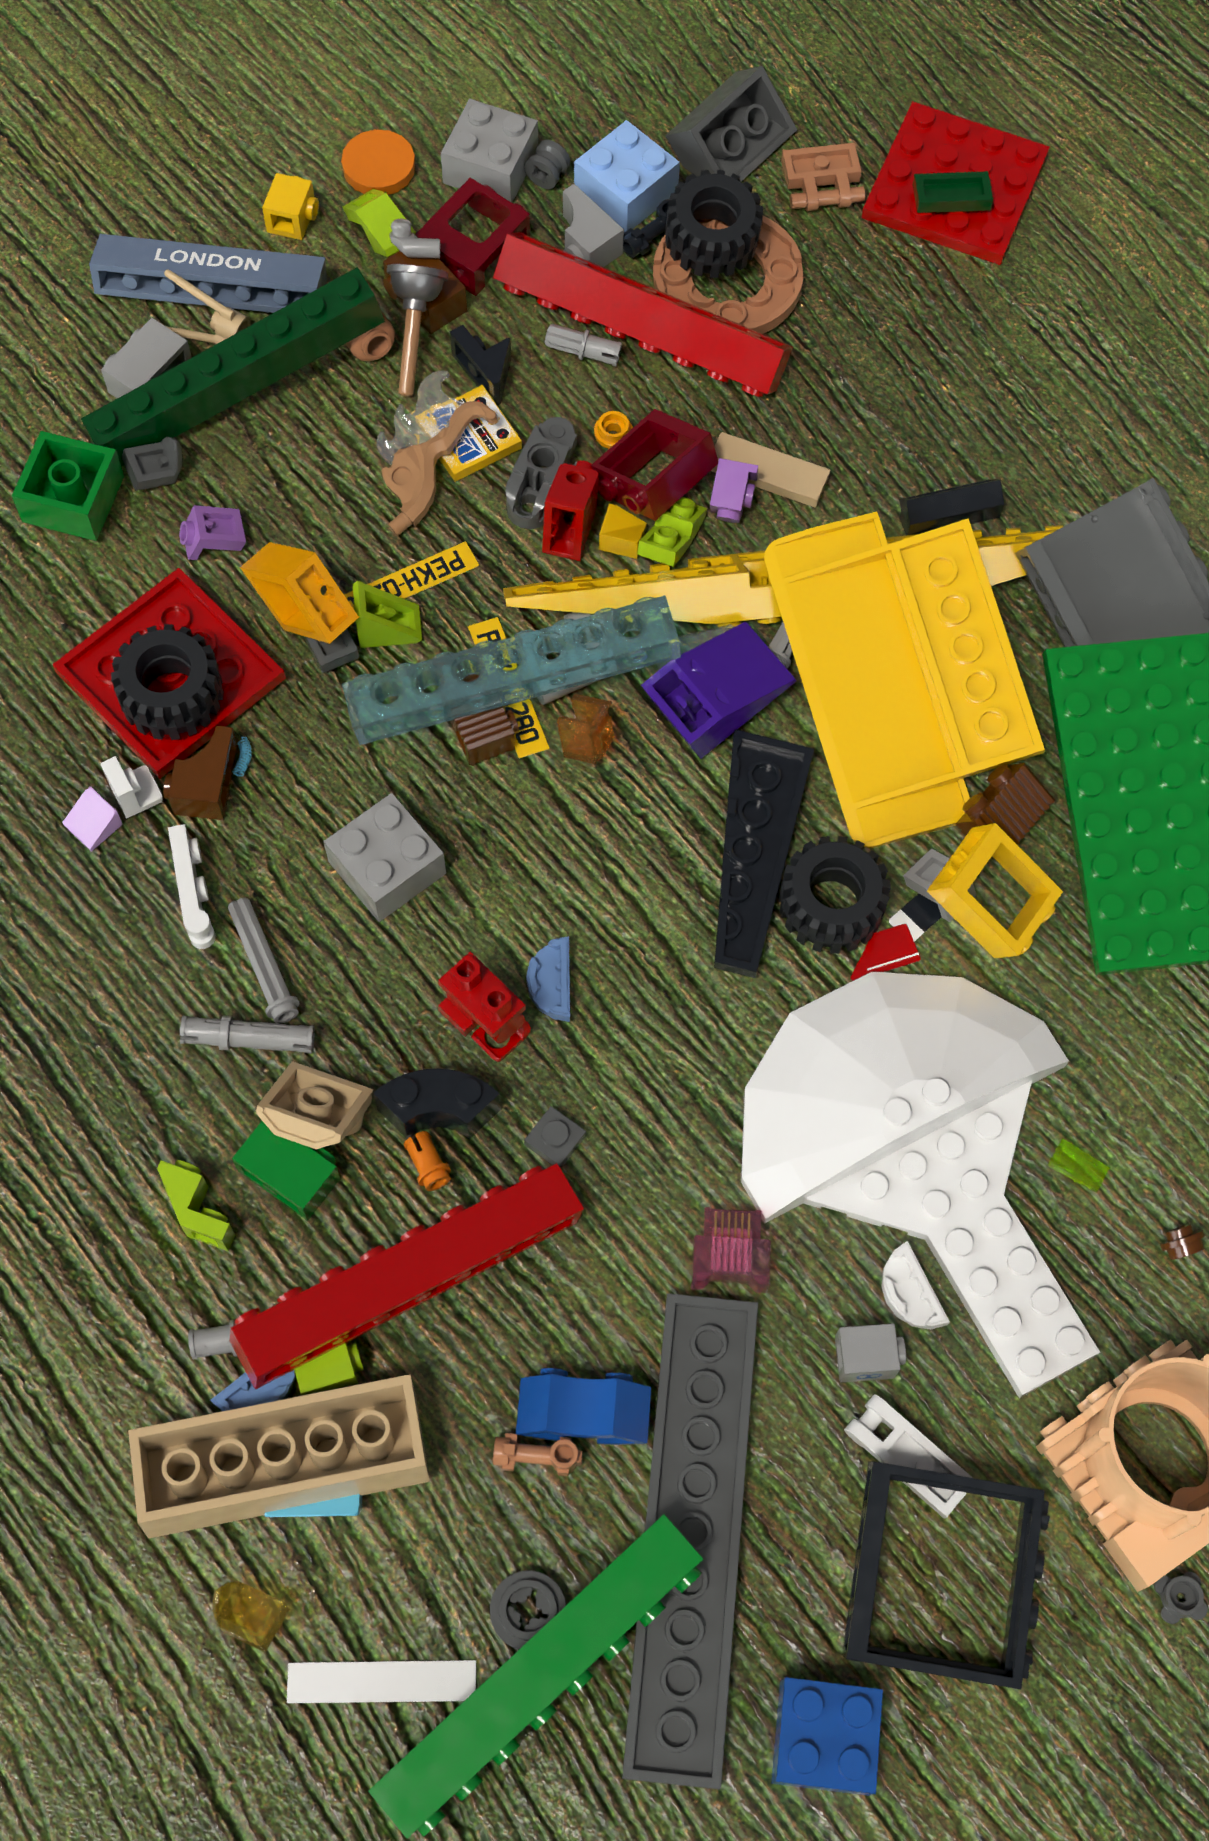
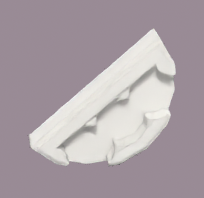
M906 1241L893 1251L883 1269L881 1287L886 1304L897 1318L912 1327L935 1329L947 1326L950 1321L908 1241Z

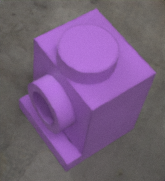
M719 458L710 501V512L717 513V519L730 523H739L743 507L751 508L755 485L748 482L749 480L757 481L758 465Z

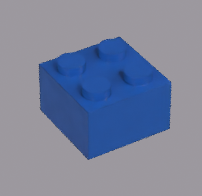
M784 1677L779 1684L771 1784L866 1796L876 1794L883 1689Z

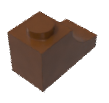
M216 726L211 740L204 749L186 760L175 759L173 773L166 775L163 789L164 798L169 799L174 815L224 820L233 775L232 771L234 770L238 750L233 727Z

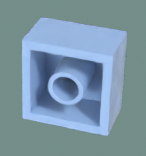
M626 120L574 161V184L626 232L645 220L657 210L662 201L669 199L671 193L675 192V187L679 183L680 162Z

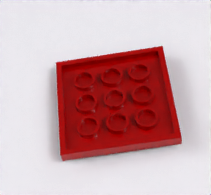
M912 101L866 200L861 218L1001 265L1045 163L1050 146ZM988 171L993 195L991 210L917 213L912 185L914 174Z
M177 568L52 664L59 677L159 779L174 768L175 759H186L210 740L216 726L226 727L286 679L284 670L180 568ZM164 624H172L175 631H179L182 626L189 628L193 636L196 634L201 635L205 639L206 645H210L214 652L223 682V700H218L221 708L217 715L209 714L211 723L207 727H203L200 724L196 727L197 733L190 737L188 732L180 734V739L171 740L170 735H164L163 740L153 738L151 731L146 735L140 733L135 724L131 726L127 721L111 681V673L114 672L112 663L114 657H121L119 648L123 643L130 645L132 643L131 636L139 632L141 636L148 633L147 628L151 626H156L157 630H164ZM182 673L163 674L149 685L148 690L159 693L173 691L183 685L188 676Z

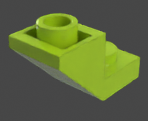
M372 189L343 206L348 220L362 225L375 253L389 257L400 251L391 242L389 234L392 232L391 223L395 219L406 218L386 192ZM411 226V232L416 234V231Z
M161 1160L157 1170L179 1224L186 1236L229 1252L235 1238V1233L230 1224L226 1223L228 1218L208 1208H203L201 1213L198 1212L209 1188L203 1176L200 1175L201 1170L185 1161L176 1160L173 1165Z

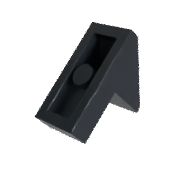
M464 325L450 331L451 352L454 359L476 386L483 385L496 405H500L511 364V339L506 338L486 350L482 340L477 335L472 336Z

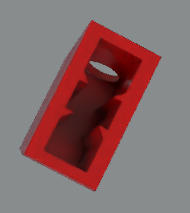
M580 460L575 462L574 465L560 464L545 499L542 553L581 561L597 508L599 473L591 468L592 463ZM570 511L575 512L571 525L565 523L564 515Z

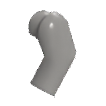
M395 219L391 223L392 232L389 234L391 242L405 256L410 258L440 259V239L418 238L411 232V222L407 219Z

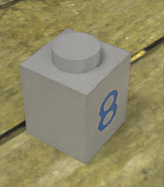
M895 1324L840 1327L834 1337L840 1383L894 1379L900 1371V1365L906 1364L903 1337H896Z

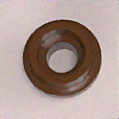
M1187 1224L1165 1232L1167 1240L1160 1243L1161 1250H1167L1170 1260H1175L1204 1250L1202 1238L1205 1237L1203 1230L1193 1231L1191 1224Z

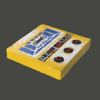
M483 385L415 418L417 428L426 441H428L443 428L449 427V421L454 411L466 402H482L496 413L498 422L495 425H491L484 418L472 420L467 425L450 455L439 458L454 482L522 449V440Z

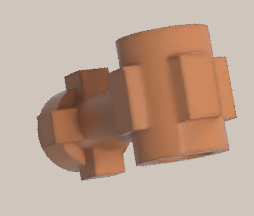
M505 1433V1437H495L493 1465L502 1466V1470L514 1471L516 1462L552 1465L557 1471L558 1476H569L577 1466L582 1465L583 1454L582 1451L577 1449L571 1438L560 1437L552 1446L518 1443L517 1434Z

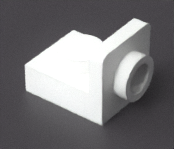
M116 756L100 763L109 786L126 819L163 801V796L147 766L143 765L134 770L129 767L123 770Z

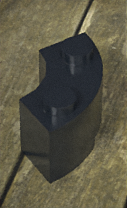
M423 1069L403 1074L387 1082L373 1093L377 1110L406 1139L421 1130L441 1127L456 1130L470 1140L501 1111L500 1093L493 1087L470 1074L450 1069Z

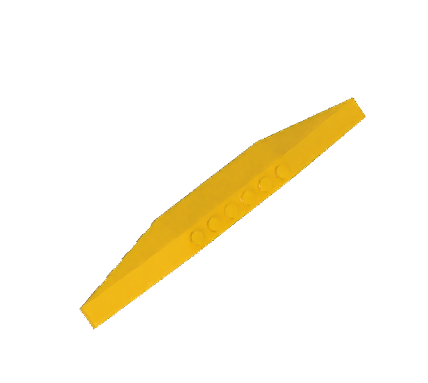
M1045 526V531L1021 533L1020 528H1006V535L982 537L981 530H973L990 585L993 586L1025 576L1026 573L1015 553L1064 526ZM915 535L887 537L886 540L888 544ZM765 551L688 559V567L670 570L669 565L660 563L650 565V573L629 575V570L622 569L613 571V577L592 579L591 575L572 577V581L555 583L554 581L503 588L507 607L717 624L721 628H734L740 625L741 621L756 619L758 623L771 624L781 621L782 617L765 565Z

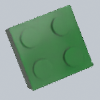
M40 431L12 494V499L21 521L97 541L124 479L116 449Z

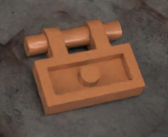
M855 143L782 150L781 162L787 189L802 188L803 193L790 194L791 209L805 208L807 212L816 211L819 206L837 204L838 208L850 207L851 203L865 201L864 186L850 188L849 184L860 182L861 168ZM835 185V189L817 191V186Z

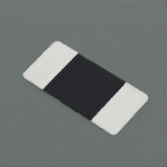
M917 894L889 919V923L893 927L907 924L913 940L916 941L942 916L937 903L921 894Z

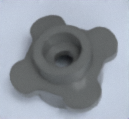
M1186 1572L1183 1576L1172 1579L1168 1576H1163L1155 1582L1154 1589L1160 1595L1163 1606L1160 1615L1166 1623L1176 1624L1180 1619L1189 1617L1198 1621L1207 1615L1208 1607L1204 1603L1201 1579L1197 1574ZM1177 1594H1183L1185 1596V1601L1179 1602L1177 1600Z

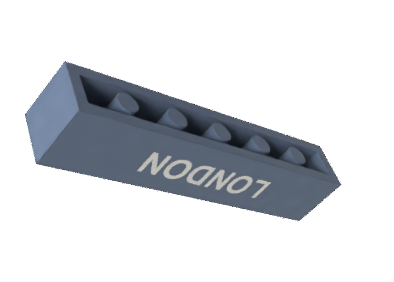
M107 234L99 235L89 263L95 294L208 306L167 278L164 272L169 269L226 307L272 313L327 284L325 257Z

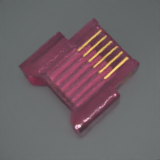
M705 1207L703 1236H694L692 1243L691 1289L702 1290L710 1282L748 1284L755 1293L768 1292L770 1286L771 1240L760 1239L761 1210L742 1211Z

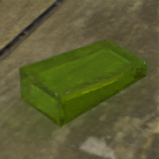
M1063 1138L1047 1164L1048 1167L1095 1193L1099 1190L1110 1169L1107 1165Z

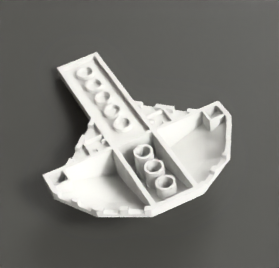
M870 972L790 1012L744 1091L741 1183L764 1224L801 1204H807L820 1209L822 1206L847 1214V1217L880 1227L885 1225L908 1232L907 1235L925 1240L1019 1398L1100 1353L1004 1196L1031 1084L1066 1067L1069 1062L1044 1021L963 977Z

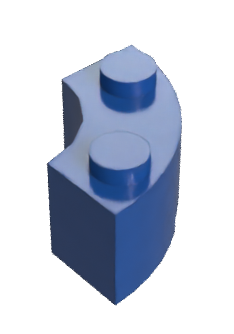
M540 1369L539 1376L521 1378L516 1434L558 1441L560 1437L569 1438V1436L597 1438V1444L604 1445L646 1444L648 1441L651 1387L634 1383L633 1376L625 1373L605 1374V1379H583L568 1377V1372L562 1369Z

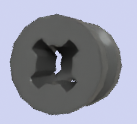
M543 140L536 148V155L530 156L524 164V170L529 179L537 186L551 189L559 181V174L565 173L568 169L571 159L561 145L552 140Z

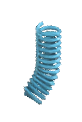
M241 737L242 740L237 743L240 749V756L234 771H232L236 776H244L246 768H248L251 761L252 748L247 737Z

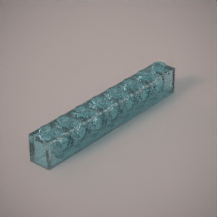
M666 595L657 598L644 597L628 606L617 609L604 608L591 616L577 620H560L551 627L536 631L523 630L511 638L496 642L483 641L476 644L473 648L456 653L443 652L434 656L433 659L416 664L403 663L383 673L375 675L362 674L350 682L342 683V688L352 728L359 744L363 745L681 658L680 644ZM635 630L641 632L635 637L623 636L628 631ZM592 641L600 643L595 648L583 647L586 643ZM551 652H556L560 654L558 657L551 660L543 658L546 654ZM508 664H520L514 670H503V668ZM468 675H479L474 681H462ZM430 685L439 686L431 693L422 692ZM390 696H398V699L393 703H382Z

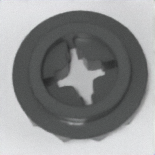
M537 1571L514 1573L498 1585L490 1603L492 1626L502 1641L514 1649H520L566 1606L565 1597L557 1583L543 1573ZM533 1590L537 1591L535 1596L536 1608L542 1611L543 1615L548 1616V1619L542 1617L540 1619L531 1618L529 1624L525 1625L524 1631H520L521 1614L514 1611V1608L508 1606V1604H525L528 1597L531 1598Z

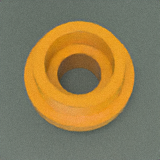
M609 411L604 413L595 423L594 436L601 446L610 449L633 427L623 413ZM610 431H616V432H618V433H616V434H611V433H608V432H610Z

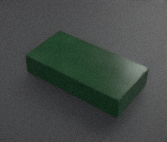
M988 171L914 174L912 185L917 213L988 211L992 208L993 195Z

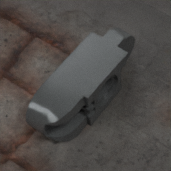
M553 417L544 421V423H540L539 426L535 425L512 469V474L507 481L505 491L506 511L511 522L520 528L535 529L544 525L545 499L560 464H570L577 444V434H575L574 427L569 420ZM526 503L534 504L531 513L525 512L522 506Z

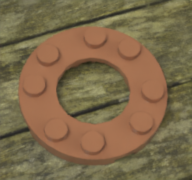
M765 216L762 218L758 246L754 258L762 266L765 276L764 285L755 296L748 297L744 302L726 300L719 303L715 302L712 297L707 298L703 296L693 283L691 277L692 268L686 271L680 267L681 260L674 261L670 256L671 249L667 248L665 243L666 235H664L657 247L653 265L654 289L764 334L777 327L791 314L799 301L804 278L800 250L785 229ZM716 219L698 221L701 225L710 229L729 227L724 222Z

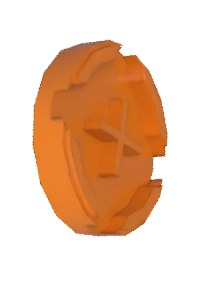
M374 129L358 134L347 143L343 149L341 164L346 181L356 191L365 194L372 189H376L390 195L406 187L413 178L415 154L411 144L402 135L390 130Z

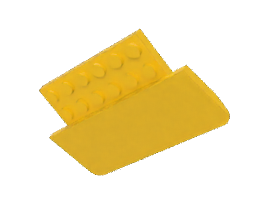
M876 511L809 528L778 538L769 544L764 555L765 565L849 834L854 842L858 840L865 844V848H875L956 826V823L965 814L962 810L963 805L970 799L964 778L1045 752L969 518L888 544L878 512Z

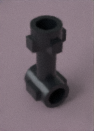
M669 199L659 204L656 219L641 230L637 227L635 230L630 228L624 232L623 251L627 256L635 258L639 254L644 255L650 251L649 242L660 234L662 236L665 235Z

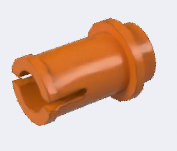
M422 1131L415 1134L419 1144L414 1143L412 1137H409L403 1145L419 1173L417 1178L418 1184L425 1186L427 1191H435L450 1182L451 1177L449 1173L451 1168L448 1163L442 1162L431 1140L430 1133Z

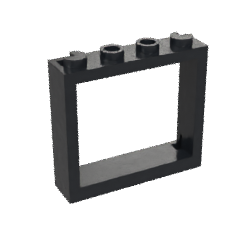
M868 1461L842 1656L848 1660L1021 1690L1023 1678L1028 1679L1029 1667L1033 1664V1651L1026 1648L1028 1629L1036 1628L1039 1613V1602L1037 1599H1032L1034 1579L1040 1580L1044 1569V1550H1039L1038 1544L1040 1530H1047L1050 1516H1047L1049 1502L1044 1501L1045 1490ZM890 1480L1021 1502L1001 1668L868 1645Z

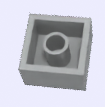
M469 99L441 152L443 184L459 189L471 177L482 185L490 186L497 194L513 203L527 175L524 170V164L530 156L536 155V148L538 147V120Z
M392 793L324 840L328 862L378 922L446 874L444 853Z

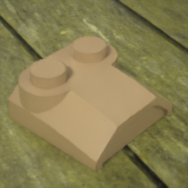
M292 1061L257 1105L256 1114L274 1135L313 1149H320L340 1143L345 1136L354 1134L361 1129L363 1116L371 1104L374 1089Z

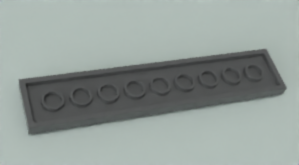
M667 1293L645 1531L664 1514L703 1558L696 1566L702 1574L682 1593L674 1586L661 1599L666 1608L648 1626L644 1627L639 1620L636 1622L622 1779L721 1789L758 1303Z

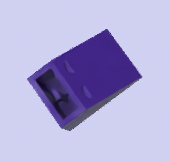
M745 621L673 658L642 683L641 686L695 754L702 759L729 737L735 729L740 728L794 684L796 679Z

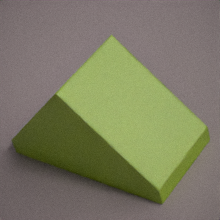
M360 581L352 584L354 610L359 616L355 622L360 648L414 644L422 640L418 604Z

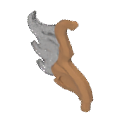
M448 371L433 372L421 382L417 391L418 401L412 413L405 414L402 404L397 407L394 415L396 431L393 440L387 441L386 435L382 431H380L377 438V448L381 457L388 464L392 465L381 470L387 487L402 503L400 508L402 512L387 524L397 537L412 524L416 527L431 507L437 490L435 465L437 459L441 456L450 455L467 425L472 420L484 418L491 425H495L498 422L496 413L482 402L470 401L463 403L450 398L442 391L441 383L449 378Z

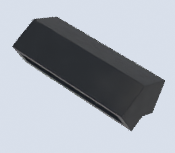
M988 479L899 499L901 507L900 521L906 535L925 533L968 518L970 524L1000 518L1004 507L1002 485L999 479Z

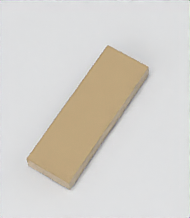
M724 432L720 433L714 446L718 461L719 458L758 465L757 481L749 480V484H754L757 488L815 508L830 476L831 470ZM715 466L711 471L716 473L717 466Z

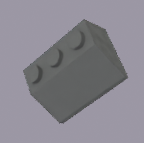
M763 66L735 72L665 136L682 166L695 176H700V172L704 170H709L710 174H716L717 170H723L727 176L731 177L733 173L740 176L741 182L796 132L797 128Z

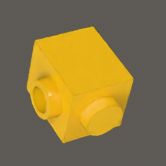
M275 174L262 207L267 233L303 240L310 220L314 221L316 219L319 209V200L314 197L311 180L303 179L299 176Z

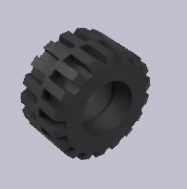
M704 170L700 172V176L697 177L691 174L686 177L685 183L679 182L677 184L675 192L671 193L669 198L665 243L666 247L671 249L670 256L673 260H681L680 267L686 271L689 268L694 269V275L702 277L703 273H709L710 278H718L719 273L729 276L734 274L735 267L742 270L747 266V260H752L755 255L763 218V206H760L761 199L758 193H752L753 186L748 181L741 183L740 176L734 173L731 177L725 175L723 170H717L716 174H710L709 170ZM716 219L724 222L729 227L710 229L701 225L698 221Z
M164 624V630H157L156 626L148 627V633L141 636L137 632L131 636L132 643L130 645L126 643L121 645L119 648L121 657H114L112 663L114 672L111 673L114 691L127 721L131 726L135 724L140 733L146 735L151 731L153 738L163 740L164 735H170L171 740L180 739V734L188 732L190 737L197 733L196 727L200 724L203 727H207L211 723L209 714L217 715L221 708L218 700H223V682L214 652L210 645H206L205 639L201 635L196 634L193 636L189 628L182 626L179 631H175L172 624ZM182 673L188 676L183 685L173 691L159 693L148 690L149 685L163 674Z
M829 836L820 837L817 846L810 841L803 846L802 853L796 851L791 857L790 865L786 866L779 896V902H781L780 915L781 918H787L785 927L789 933L798 932L796 939L803 945L807 941L814 943L812 950L821 952L823 946L830 947V954H839L842 946H845L848 952L855 950L858 947L859 940L866 944L872 938L873 932H877L881 925L890 898L888 896L891 889L890 880L885 879L888 870L884 863L877 865L879 856L873 850L868 853L863 851L865 844L856 840L854 845L847 843L848 837L838 836L837 842H831ZM826 881L838 882L847 886L854 893L857 903L843 909L830 908L821 904L814 897L811 888Z

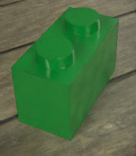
M263 1121L260 1122L232 1157L238 1172L307 1221L340 1180L337 1166H335L337 1160L324 1148L311 1149L308 1146L276 1136Z

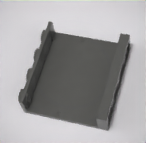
M1154 478L1015 553L1064 647L1209 632V582L1207 580L1209 574L1207 567L1199 557L1194 556L1188 544L1190 537L1187 529L1180 521H1176L1169 508L1171 501L1167 491L1163 486L1157 485Z

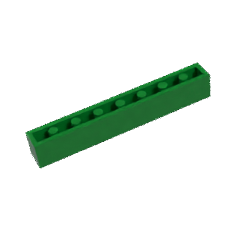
M663 1514L368 1791L407 1839L416 1830L423 1837L427 1835L446 1816L440 1809L441 1806L454 1794L460 1801L464 1800L483 1781L477 1772L491 1759L498 1766L501 1765L520 1747L515 1737L528 1724L535 1731L538 1730L557 1712L552 1702L565 1689L571 1696L575 1695L593 1678L594 1675L588 1668L601 1655L608 1662L612 1660L630 1642L625 1633L638 1620L644 1627L648 1626L666 1608L661 1599L674 1586L682 1593L702 1574L696 1567L703 1560L701 1555Z

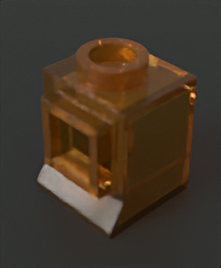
M574 694L571 698L575 718L560 715L557 720L564 758L596 764L604 756L615 738L612 719L608 714L612 701Z

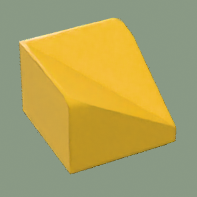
M609 503L599 534V550L637 559L639 540L645 535L647 523L621 507Z

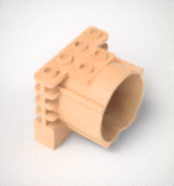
M1172 1340L1167 1341L1148 1355L1153 1362L1146 1355L1140 1358L1113 1380L1117 1386L1116 1388L1108 1381L1079 1403L1077 1408L1081 1412L1080 1415L1068 1423L1061 1416L1042 1429L1040 1433L1044 1440L1036 1446L1041 1455L1044 1454L1053 1466V1472L1057 1478L1061 1477L1071 1491L1070 1496L1075 1502L1078 1501L1089 1516L1087 1519L1091 1525H1095L1106 1540L1103 1545L1137 1592L1154 1584L1209 1543V1354L1198 1360L1190 1350L1193 1346L1188 1340H1185L1178 1346H1175ZM1138 1404H1156L1170 1408L1185 1417L1196 1429L1205 1446L1208 1469L1204 1482L1197 1487H1182L1176 1490L1171 1495L1168 1505L1160 1503L1140 1489L1124 1469L1114 1440L1115 1415L1125 1408Z

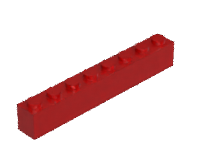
M521 232L508 233L506 235L493 276L494 279L504 283L503 289L524 296L525 292L538 297V304L549 309L558 310L560 306L572 311L570 317L579 322L592 324V321L605 325L604 331L612 336L625 339L626 335L638 339L640 340L638 346L654 353H660V350H664L673 354L672 360L683 366L693 368L697 364L708 369L707 375L716 380L728 382L730 378L742 383L741 389L751 395L763 397L764 393L768 395L777 391L793 346Z
M556 1163L546 1169H543L541 1165L536 1166L522 1174L518 1179L519 1183L507 1189L503 1185L496 1186L480 1197L481 1202L467 1209L464 1205L456 1206L441 1216V1222L427 1229L425 1225H419L410 1229L401 1236L402 1242L388 1249L384 1245L374 1247L360 1257V1263L346 1270L343 1266H337L324 1273L318 1279L320 1283L306 1290H303L302 1287H296L285 1292L277 1299V1305L261 1312L260 1308H254L240 1315L234 1321L236 1325L231 1327L229 1341L254 1389L256 1390L577 1224L584 1207L559 1165Z

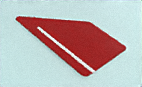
M901 924L873 933L850 977L851 981L870 972H886L921 960L907 924Z

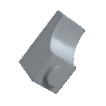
M572 184L563 191V217L567 220L570 227L565 229L564 251L605 267L623 254L624 229L578 186Z

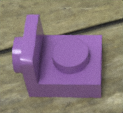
M194 505L187 520L182 521L180 526V542L186 547L188 560H197L203 548L241 551L246 543L239 509Z

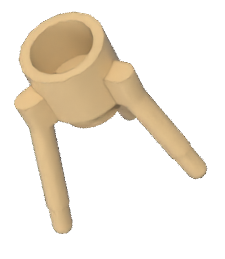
M165 270L164 275L215 310L210 322V327L215 330V335L166 326L183 338L216 345L250 326V317L222 305L171 270Z

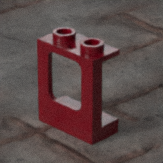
M470 177L415 235L418 238L440 239L439 260L466 287V291L477 296L485 287L484 271L501 254L506 235L508 233L521 232L530 236V213L526 212L521 205L512 203L497 194L490 186L482 185ZM467 203L469 207L500 225L484 242H475L449 225L450 221Z

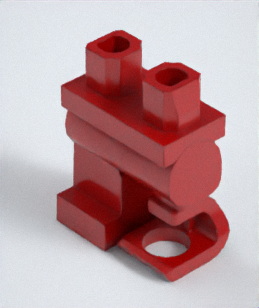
M471 951L438 979V985L447 995V998L438 1005V1011L464 1037L479 1025L480 1027L472 1034L471 1038L496 1062H501L529 1035L531 1027L522 1014L526 1010V1005ZM487 1033L498 1044L506 1041L508 1038L510 1039L506 1046L496 1049L487 1045L485 1035Z

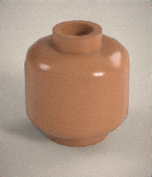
M383 312L384 323L345 344L352 355L361 361L371 362L385 356L392 348L395 340V330Z

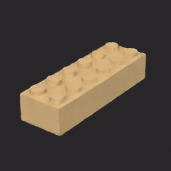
M411 1374L128 1430L137 1522L148 1539L263 1516L266 1512L430 1482Z

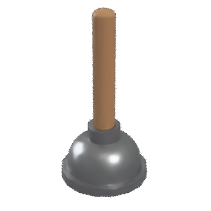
M390 264L387 265V274L391 275L393 291L398 297L403 299V309L406 310L399 394L410 397L414 394L421 312L426 311V302L433 301L438 297L442 290L443 282L448 281V272L423 266Z

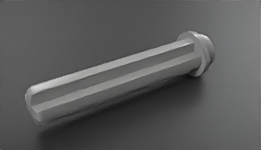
M244 897L232 901L228 905V910L267 1000L266 1015L269 1018H273L275 1023L288 1022L298 1015L299 1000L295 996H290L250 900Z

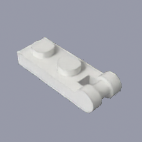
M185 824L168 827L184 926L192 945L199 949H206L214 943L216 934L208 914L202 909L201 902L209 901L204 876L197 877L195 864L202 863L198 838L190 839Z
M875 1394L865 1404L867 1410L859 1420L852 1419L844 1429L854 1442L865 1448L881 1463L972 1478L886 1401ZM881 1422L893 1430L884 1442L872 1433ZM903 1482L944 1519L948 1517L967 1494Z

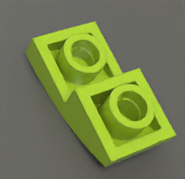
M681 497L655 521V525L639 540L637 555L674 567L695 538L706 517L707 508L696 505L689 498Z

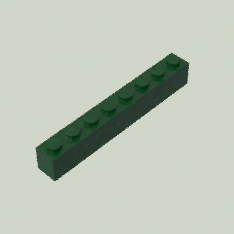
M356 267L82 417L81 420L94 444L116 449L122 467L124 463L121 457L124 449L160 443L166 437L174 438L384 323L385 319L373 291L359 268Z

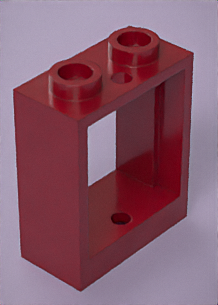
M654 409L591 465V468L599 473L598 493L607 501L613 500L627 507L634 514L640 513L656 521L718 465V457L710 432ZM660 451L676 458L646 486L630 479Z

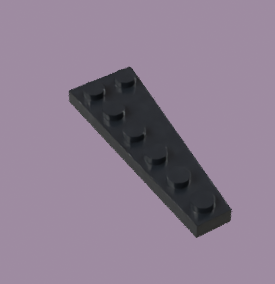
M736 729L734 731L714 968L756 978L814 748Z

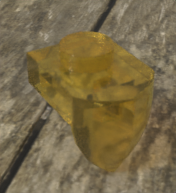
M231 1581L223 1584L214 1591L212 1611L217 1626L225 1634L266 1653L290 1608L285 1602L240 1581Z

